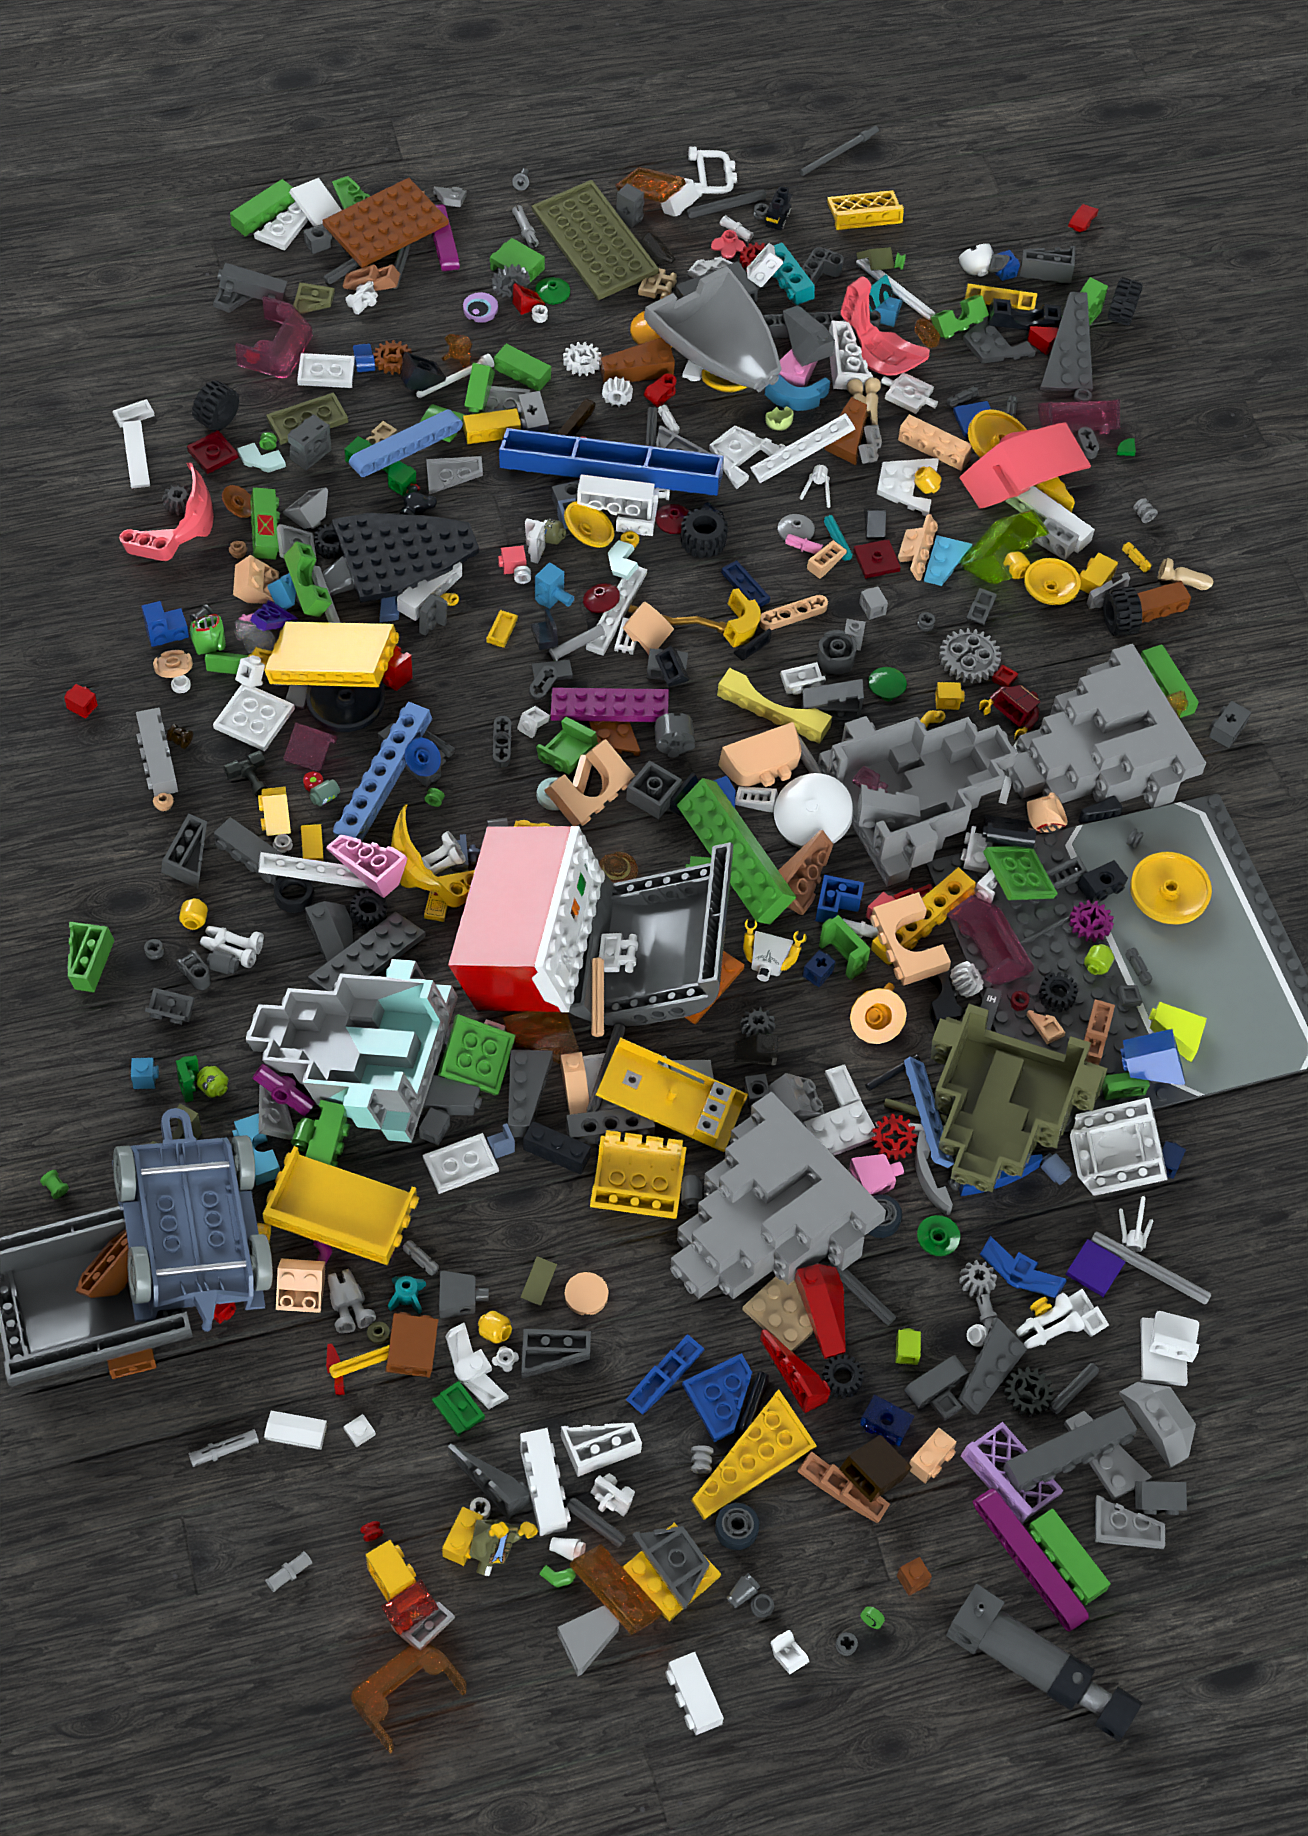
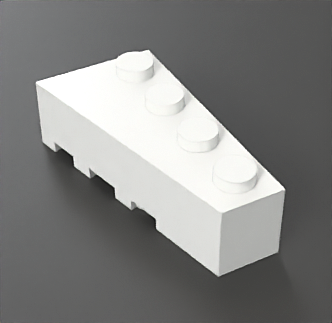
M581 475L577 504L599 511L605 509L610 514L616 516L621 514L632 519L651 521L655 484Z
M544 1428L521 1433L520 1452L539 1535L543 1536L566 1531L567 1522L571 1521L568 1508H564L563 1505L565 1493L563 1486H559L558 1478H560L558 1464L555 1465L554 1462L555 1450L553 1443H550L548 1429Z

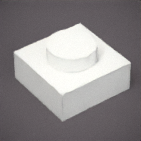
M363 1414L344 1426L345 1432L356 1447L376 1435Z

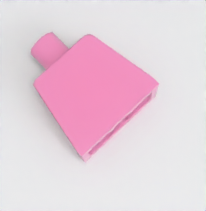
M884 1154L852 1158L849 1167L854 1178L872 1196L877 1194L883 1195L894 1189L895 1176L904 1174L901 1162L889 1164Z

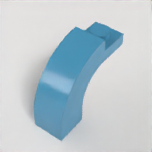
M779 375V380L774 385L769 384L765 387V395L776 405L782 408L787 406L795 411H804L819 406L820 398H824L829 394L830 381L825 377L811 386L796 387L789 384Z

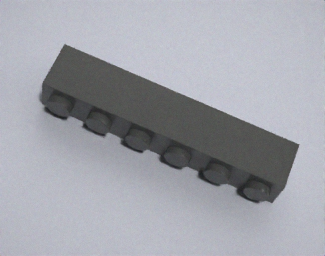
M1124 1406L1006 1461L1003 1470L1017 1492L1021 1490L1027 1492L1036 1487V1483L1042 1480L1046 1483L1056 1477L1055 1474L1061 1471L1067 1473L1076 1467L1075 1465L1080 1462L1086 1464L1101 1452L1105 1455L1114 1450V1446L1120 1443L1122 1446L1134 1440L1133 1437L1137 1428Z

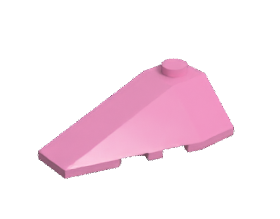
M345 835L338 836L326 847L330 853L361 881L383 898L399 885L407 862V857L393 847L388 846L384 848L380 847L377 843L372 842L368 844L362 842L361 839Z

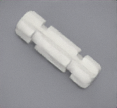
M667 405L659 406L658 413L666 427L675 434H679L680 428Z

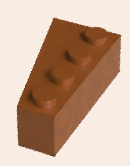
M658 338L601 357L600 373L603 384L609 378L614 379L616 376L618 379L624 377L625 381L630 382L658 379L664 374L674 375L675 361L670 345L662 338Z

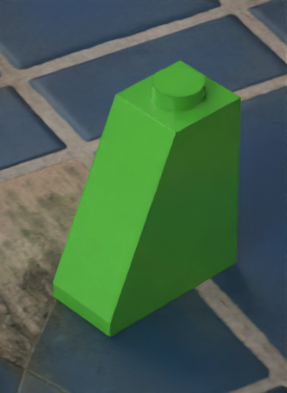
M477 363L472 364L464 405L466 409H469L468 412L479 414L480 411L485 412L495 375L491 366Z

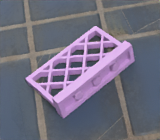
M1002 1422L977 1441L968 1444L961 1457L989 1489L994 1488L1023 1525L1032 1515L1062 1494L1063 1490L1054 1479L1046 1483L1043 1480L1038 1482L1037 1492H1024V1490L1017 1492L1005 1472L999 1471L995 1467V1461L1006 1463V1461L1012 1459L1011 1449L1017 1450L1021 1454L1028 1450ZM999 1431L1007 1437V1443L996 1441V1434ZM981 1444L990 1445L991 1454L983 1453L979 1446ZM995 1447L1006 1448L1007 1457L996 1456ZM1041 1484L1049 1485L1054 1492L1051 1495L1041 1493ZM1025 1497H1036L1037 1505L1031 1508L1025 1501Z

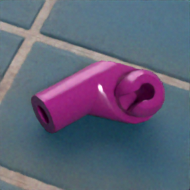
M313 1240V1245H316L315 1247L320 1252L316 1261H325L326 1265L332 1254L331 1246Z

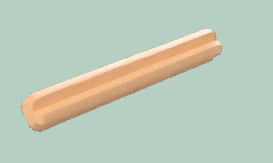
M600 957L592 959L591 1034L594 1037L604 1035V960Z

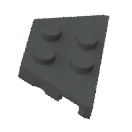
M683 1526L672 1527L669 1530L655 1529L654 1532L640 1533L639 1531L633 1533L632 1537L679 1605L685 1610L710 1566L708 1560Z

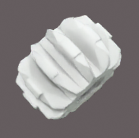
M617 376L614 379L609 378L604 383L602 395L606 403L611 402V406L616 404L620 407L621 404L626 405L632 399L633 388L630 385V381H625L624 377L618 379Z
M968 961L956 965L951 970L950 975L955 990H958L961 996L964 995L966 998L979 993L983 989L984 984L981 979L982 975L978 972L979 969H976L974 964H970Z

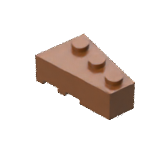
M851 397L839 417L846 413L855 430L825 446V450L856 465L859 453L858 446L861 445L868 414L867 404Z

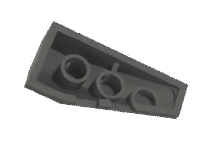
M799 305L783 310L792 352L801 366L833 355L835 339L821 323Z
M323 901L305 908L306 921L326 963L353 944L352 920L345 905Z
M453 1444L448 1446V1455L508 1520L529 1503L530 1491L523 1482L518 1483L515 1478Z

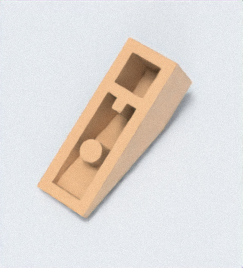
M582 1052L561 1055L560 1067L569 1115L586 1113L590 1100Z

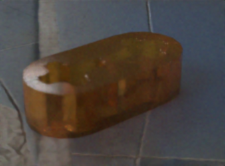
M918 319L915 324V333L927 347L934 348L938 346L940 340L938 331L928 319Z

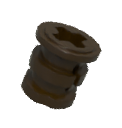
M174 724L169 728L166 739L185 749L192 741L193 732L190 730L186 732V729L179 728L178 725Z

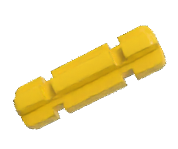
M1130 542L1123 545L1122 550L1137 566H1140L1139 568L1143 572L1151 569L1152 564L1148 560L1145 561L1146 558L1136 548L1134 549Z

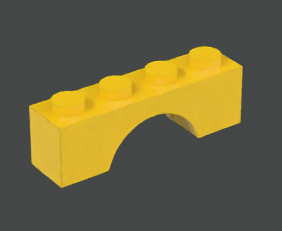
M968 283L965 293V299L973 295H982L985 304L988 305L991 304L993 298L1010 300L1014 308L1029 311L1035 310L1037 293Z

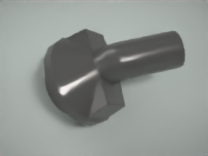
M523 168L521 173L514 176L512 183L515 189L522 191L529 186V178L527 177L529 171Z

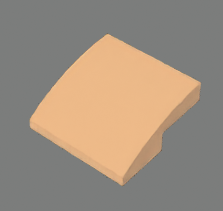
M646 602L640 605L622 627L633 642L638 641L648 655L650 648L658 649L674 630L671 624Z

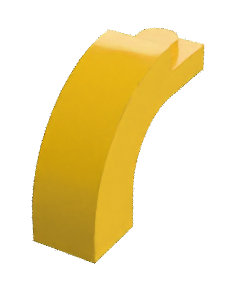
M738 588L732 590L727 603L738 616V619L729 620L723 633L732 647L741 646L749 642L753 638L761 618V611L756 600L748 601Z

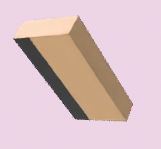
M581 755L572 784L580 793L587 796L595 767L585 755Z

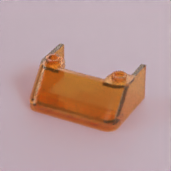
M430 1643L421 1651L409 1645L352 1691L351 1701L354 1708L389 1753L394 1751L393 1740L379 1724L389 1710L385 1697L421 1668L431 1675H437L444 1671L462 1695L467 1693L466 1681L444 1653Z

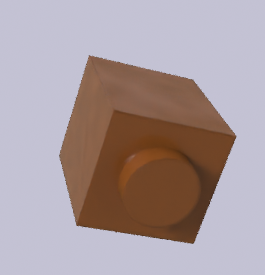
M920 1557L901 1566L897 1574V1578L908 1596L928 1586L932 1578Z

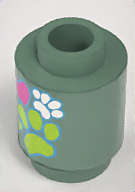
M333 779L330 781L326 780L312 788L309 797L313 804L322 806L336 798L337 794L340 793V788Z

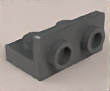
M430 594L420 609L419 633L426 636L429 630L434 629L436 623L442 626L447 624L448 602L442 597Z

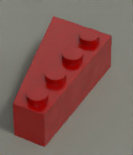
M396 645L393 650V656L390 657L387 671L384 672L382 677L383 683L395 691L413 678L412 655L408 652L405 654L401 653V648Z

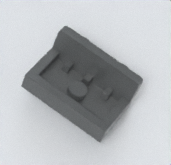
M153 988L149 1007L145 1008V1012L150 1013L151 1018L162 1020L163 1016L169 1017L170 1022L182 1025L183 1021L190 1022L195 998Z

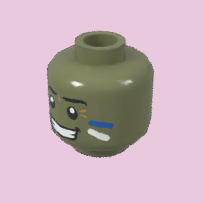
M552 519L542 521L544 522L545 543L559 544L566 536V529L563 523Z

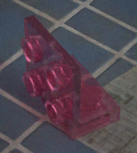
M295 723L284 760L320 772L330 743L336 744L338 737Z

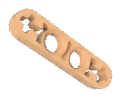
M815 595L766 611L761 614L759 625L763 630L769 628L774 630L823 614L827 610L828 600L823 595ZM803 607L807 609V612L801 613L797 609ZM788 613L790 617L783 618L780 614Z

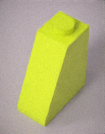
M1159 1002L1156 1009L1152 1008L1148 1019L1152 1020L1149 1028L1155 1033L1173 1029L1179 1054L1192 1062L1198 1051L1207 1018Z

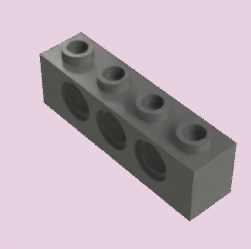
M625 1108L566 1115L568 1136L587 1145H600L601 1136L606 1135V1130L621 1132V1140L625 1139V1133L642 1135V1140H646L647 1136H654L655 1132L654 1121ZM633 1123L636 1126L630 1127L627 1124ZM607 1126H613V1127H615V1129L610 1130V1129H607L606 1127H607ZM586 1129H593L594 1131H593V1132H587V1131H585V1130H586Z

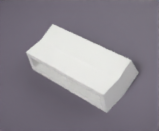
M271 1411L264 1438L265 1440L321 1450L327 1429V1421Z

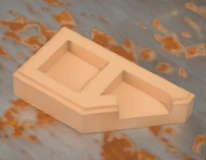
M1032 1010L1027 1011V1017L1046 1044L1065 1036L1066 1032L1054 1016L1040 1015Z

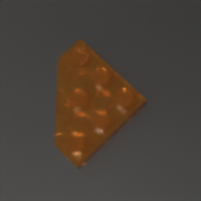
M527 1011L503 1017L506 1031L516 1035L514 1042L530 1050L553 1051V1061L560 1065L561 1055L580 1052L567 1012Z

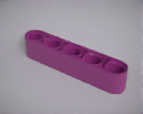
M435 205L448 219L445 205ZM449 223V225L432 233L442 272L460 269L459 258Z

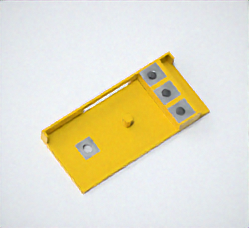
M620 1037L596 1096L725 1152L731 1137V1130L735 1127L748 1094ZM658 1061L664 1062L705 1082L702 1084L657 1063ZM628 1078H633L635 1083H630Z

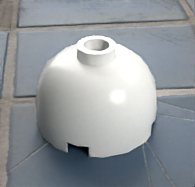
M990 244L977 245L976 250L972 251L970 248L959 256L960 265L965 272L970 275H978L979 277L988 273L991 257L994 254Z

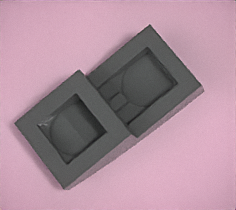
M979 588L966 619L985 625L997 594Z

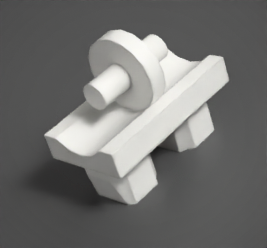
M368 281L365 285L360 284L354 295L349 294L346 297L347 305L353 308L355 314L359 315L368 305L374 306L376 304L378 294L373 288V281Z
M610 1473L604 1477L599 1475L590 1492L600 1502L598 1509L603 1512L606 1508H609L611 1511L614 1512L615 1510L624 1517L629 1510L635 1491L629 1487H624L622 1490L615 1487L617 1484L616 1477Z

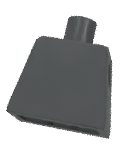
M440 1271V1319L474 1314L476 1301H489V1288H476V1277L474 1275Z

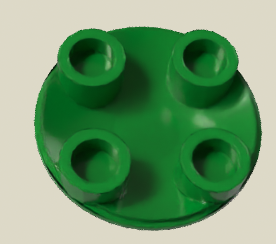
M881 667L874 670L868 681V688L885 701H892L903 694L907 686L905 676L899 670L891 667Z

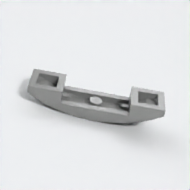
M920 1131L915 1146V1168L919 1182L935 1207L943 1214L950 1215L953 1207L946 1186L941 1188L936 1186L926 1161L930 1153L929 1144L926 1141L924 1131Z

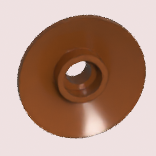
M227 486L222 492V500L227 509L234 515L242 518L251 516V495L239 486Z

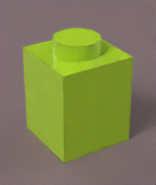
M911 1328L898 1330L895 1363L918 1365L921 1351V1331H915Z

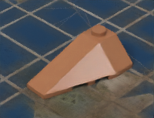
M820 830L778 870L797 897L788 908L800 915H803L814 901L816 885L820 884L822 868L826 866L833 847V843L823 830Z

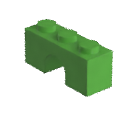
M973 295L961 301L962 314L958 319L955 317L953 310H943L931 316L930 318L937 337L950 338L955 335L954 332L958 330L964 331L969 328L970 324H978L984 321V317L989 316L983 296Z

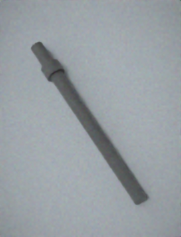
M874 126L869 130L859 133V136L802 168L799 171L800 174L804 176L860 142L869 140L872 135L879 132V128Z

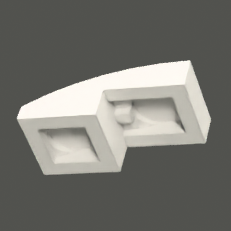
M1083 1289L1068 1297L1072 1304V1313L1076 1311L1081 1316L1085 1325L1084 1331L1090 1337L1109 1326L1098 1306L1094 1308Z

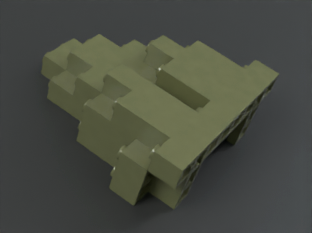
M968 1004L962 1021L949 1017L946 1020L940 1018L932 1039L931 1059L939 1064H945L936 1088L934 1108L944 1114H949L940 1138L939 1150H942L947 1155H957L952 1168L951 1179L962 1185L969 1184L975 1186L976 1189L983 1192H993L1002 1171L1010 1176L1017 1175L1022 1177L1026 1163L1029 1162L1037 1142L1045 1147L1057 1148L1073 1105L1081 1110L1093 1111L1096 1100L1101 1093L1108 1068L1087 1062L1090 1042L1070 1036L1066 1055L987 1030L989 1010ZM984 1048H986V1054H987L989 1057H991V1059L987 1058V1057L984 1055V1052H983Z

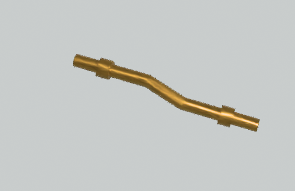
M630 605L628 612L634 614L639 607ZM662 615L671 625L699 624L715 629L722 634L727 623L722 621L719 623L699 616L672 618Z

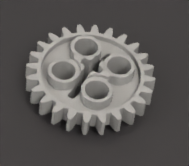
M967 628L966 633L962 629L959 630V634L953 631L952 636L947 635L946 640H943L942 646H940V665H945L944 671L950 670L949 676L955 674L956 680L961 677L964 683L967 679L971 683H973L974 679L980 683L981 678L988 680V676H993L994 671L998 670L1001 662L1000 647L995 646L996 640L990 641V635L984 637V632L977 634V629L973 633L970 632L969 628Z

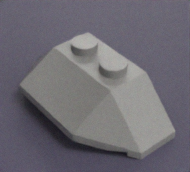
M1136 1382L1119 1392V1395L1169 1468L1189 1457L1196 1423L1171 1387Z

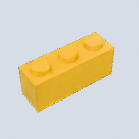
M517 408L463 416V429L467 444L502 440L507 428L521 430Z

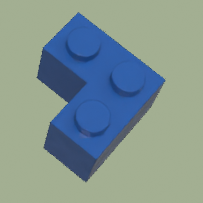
M161 601L141 606L151 647L189 637L188 627L181 608L164 612Z
M824 875L815 921L824 923L830 918H835L838 908L858 912L864 882Z

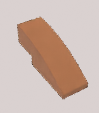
M374 264L346 273L343 287L344 289L356 290L360 284L365 285L368 281H373L375 291L397 287L400 273L393 264L380 269Z

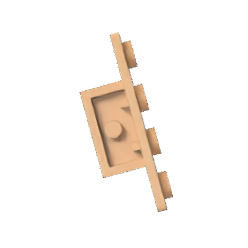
M931 514L926 515L923 528L906 530L898 555L900 562L912 561L910 569L917 581L922 579V575L925 572V565L929 558L931 545H933L935 532L938 529L937 522Z

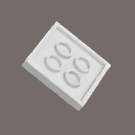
M242 684L213 723V727L222 733L265 751L295 707L294 704L256 687L249 688Z

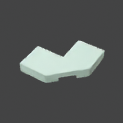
M255 443L237 448L238 454L245 466L261 468L262 471L268 473L286 467L279 450L261 455Z
M618 540L608 552L613 575L628 580L637 570V562L627 559L635 550L632 544Z

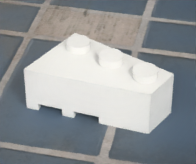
M634 1423L605 1424L604 1426L591 1427L590 1425H583V1427L572 1428L561 1426V1438L577 1477L641 1453L642 1442Z

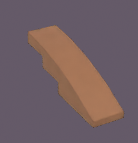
M1096 999L1093 1004L1084 1041L1091 1043L1087 1062L1099 1065L1115 1005Z
M813 1452L807 1455L797 1471L835 1499L876 1523H879L890 1505L881 1496L870 1502L837 1466L827 1464Z

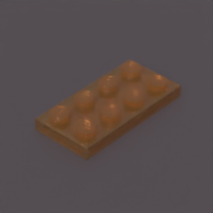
M638 167L617 183L616 188L617 191H620L628 183L644 192V198L663 203L674 193L680 191V188L686 182L682 177Z
M601 1544L573 1559L569 1566L631 1635L658 1620L663 1614L655 1602L647 1596Z

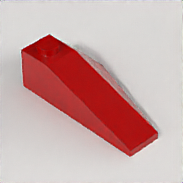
M815 1264L797 1269L794 1281L824 1359L844 1354L846 1352L844 1286L837 1268Z
M762 1330L760 1340L804 1414L827 1403L830 1395V1388L825 1380L822 1381L814 1370L768 1330Z

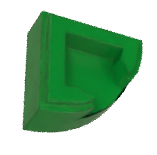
M1135 438L1122 441L1118 446L1117 455L1135 456Z

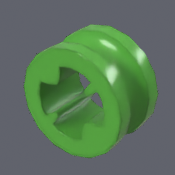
M897 253L894 268L900 267V270H903L906 254L901 256L900 253Z
M263 433L260 437V447L265 450L275 449L277 437L273 433Z
M429 788L425 801L431 806L439 807L445 795L439 789Z

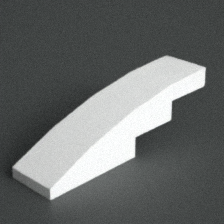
M141 420L122 422L131 488L149 487L150 481Z

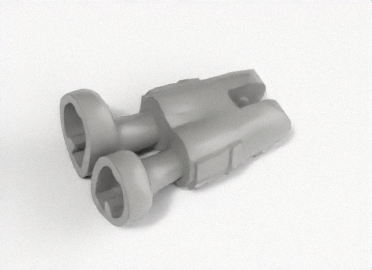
M348 1268L342 1270L344 1283L340 1284L336 1273L328 1275L331 1304L333 1309L340 1314V1318L335 1322V1328L339 1333H350L356 1328L354 1320L349 1313V1306L354 1310L356 1322L360 1329L369 1326L376 1319V1314L373 1310L363 1308L364 1294Z

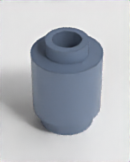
M1049 1153L1041 1161L1043 1163L1041 1166L1042 1170L1054 1183L1057 1182L1061 1185L1072 1175L1069 1171V1166L1057 1153L1054 1155Z

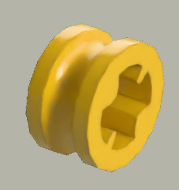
M1046 1297L1040 1298L1030 1306V1309L1035 1311L1034 1315L1036 1317L1052 1309V1305L1047 1304L1048 1299Z

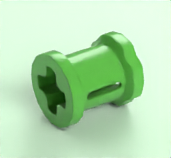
M56 1170L47 1172L40 1180V1183L49 1189L53 1199L60 1198L69 1189L68 1185L63 1183L58 1177L59 1173Z

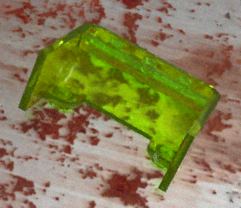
M1034 509L1001 518L986 531L960 563L965 570L987 583L998 584L1001 581L1012 578V575L1003 564L1005 557L1010 552L1028 549L1032 546V541L1035 538L1048 535L1050 532Z

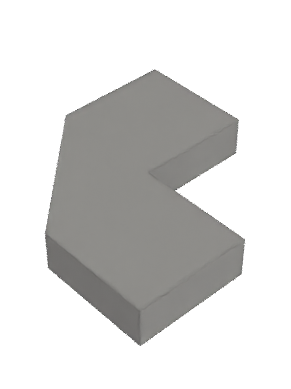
M869 425L864 427L867 444L858 446L862 464L876 462L878 459L877 451L882 444L879 426Z

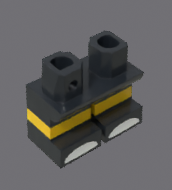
M779 186L778 190H776L767 210L766 227L782 231L792 206L789 202L793 194H789V188Z

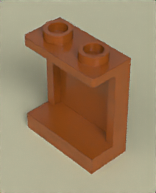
M406 1312L394 1313L385 1372L430 1378L438 1319H433V1317L428 1315L418 1317L411 1316V1314Z

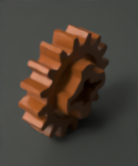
M392 340V343L385 341V345L379 344V348H375V353H373L375 366H378L379 371L384 369L385 374L388 371L391 372V375L396 371L398 374H401L404 352L411 353V349H408L407 344L402 346V341H399L398 344L395 343V340Z

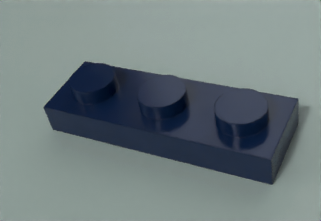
M737 560L722 568V575L735 589L739 588L748 601L755 599L759 608L770 602V596Z

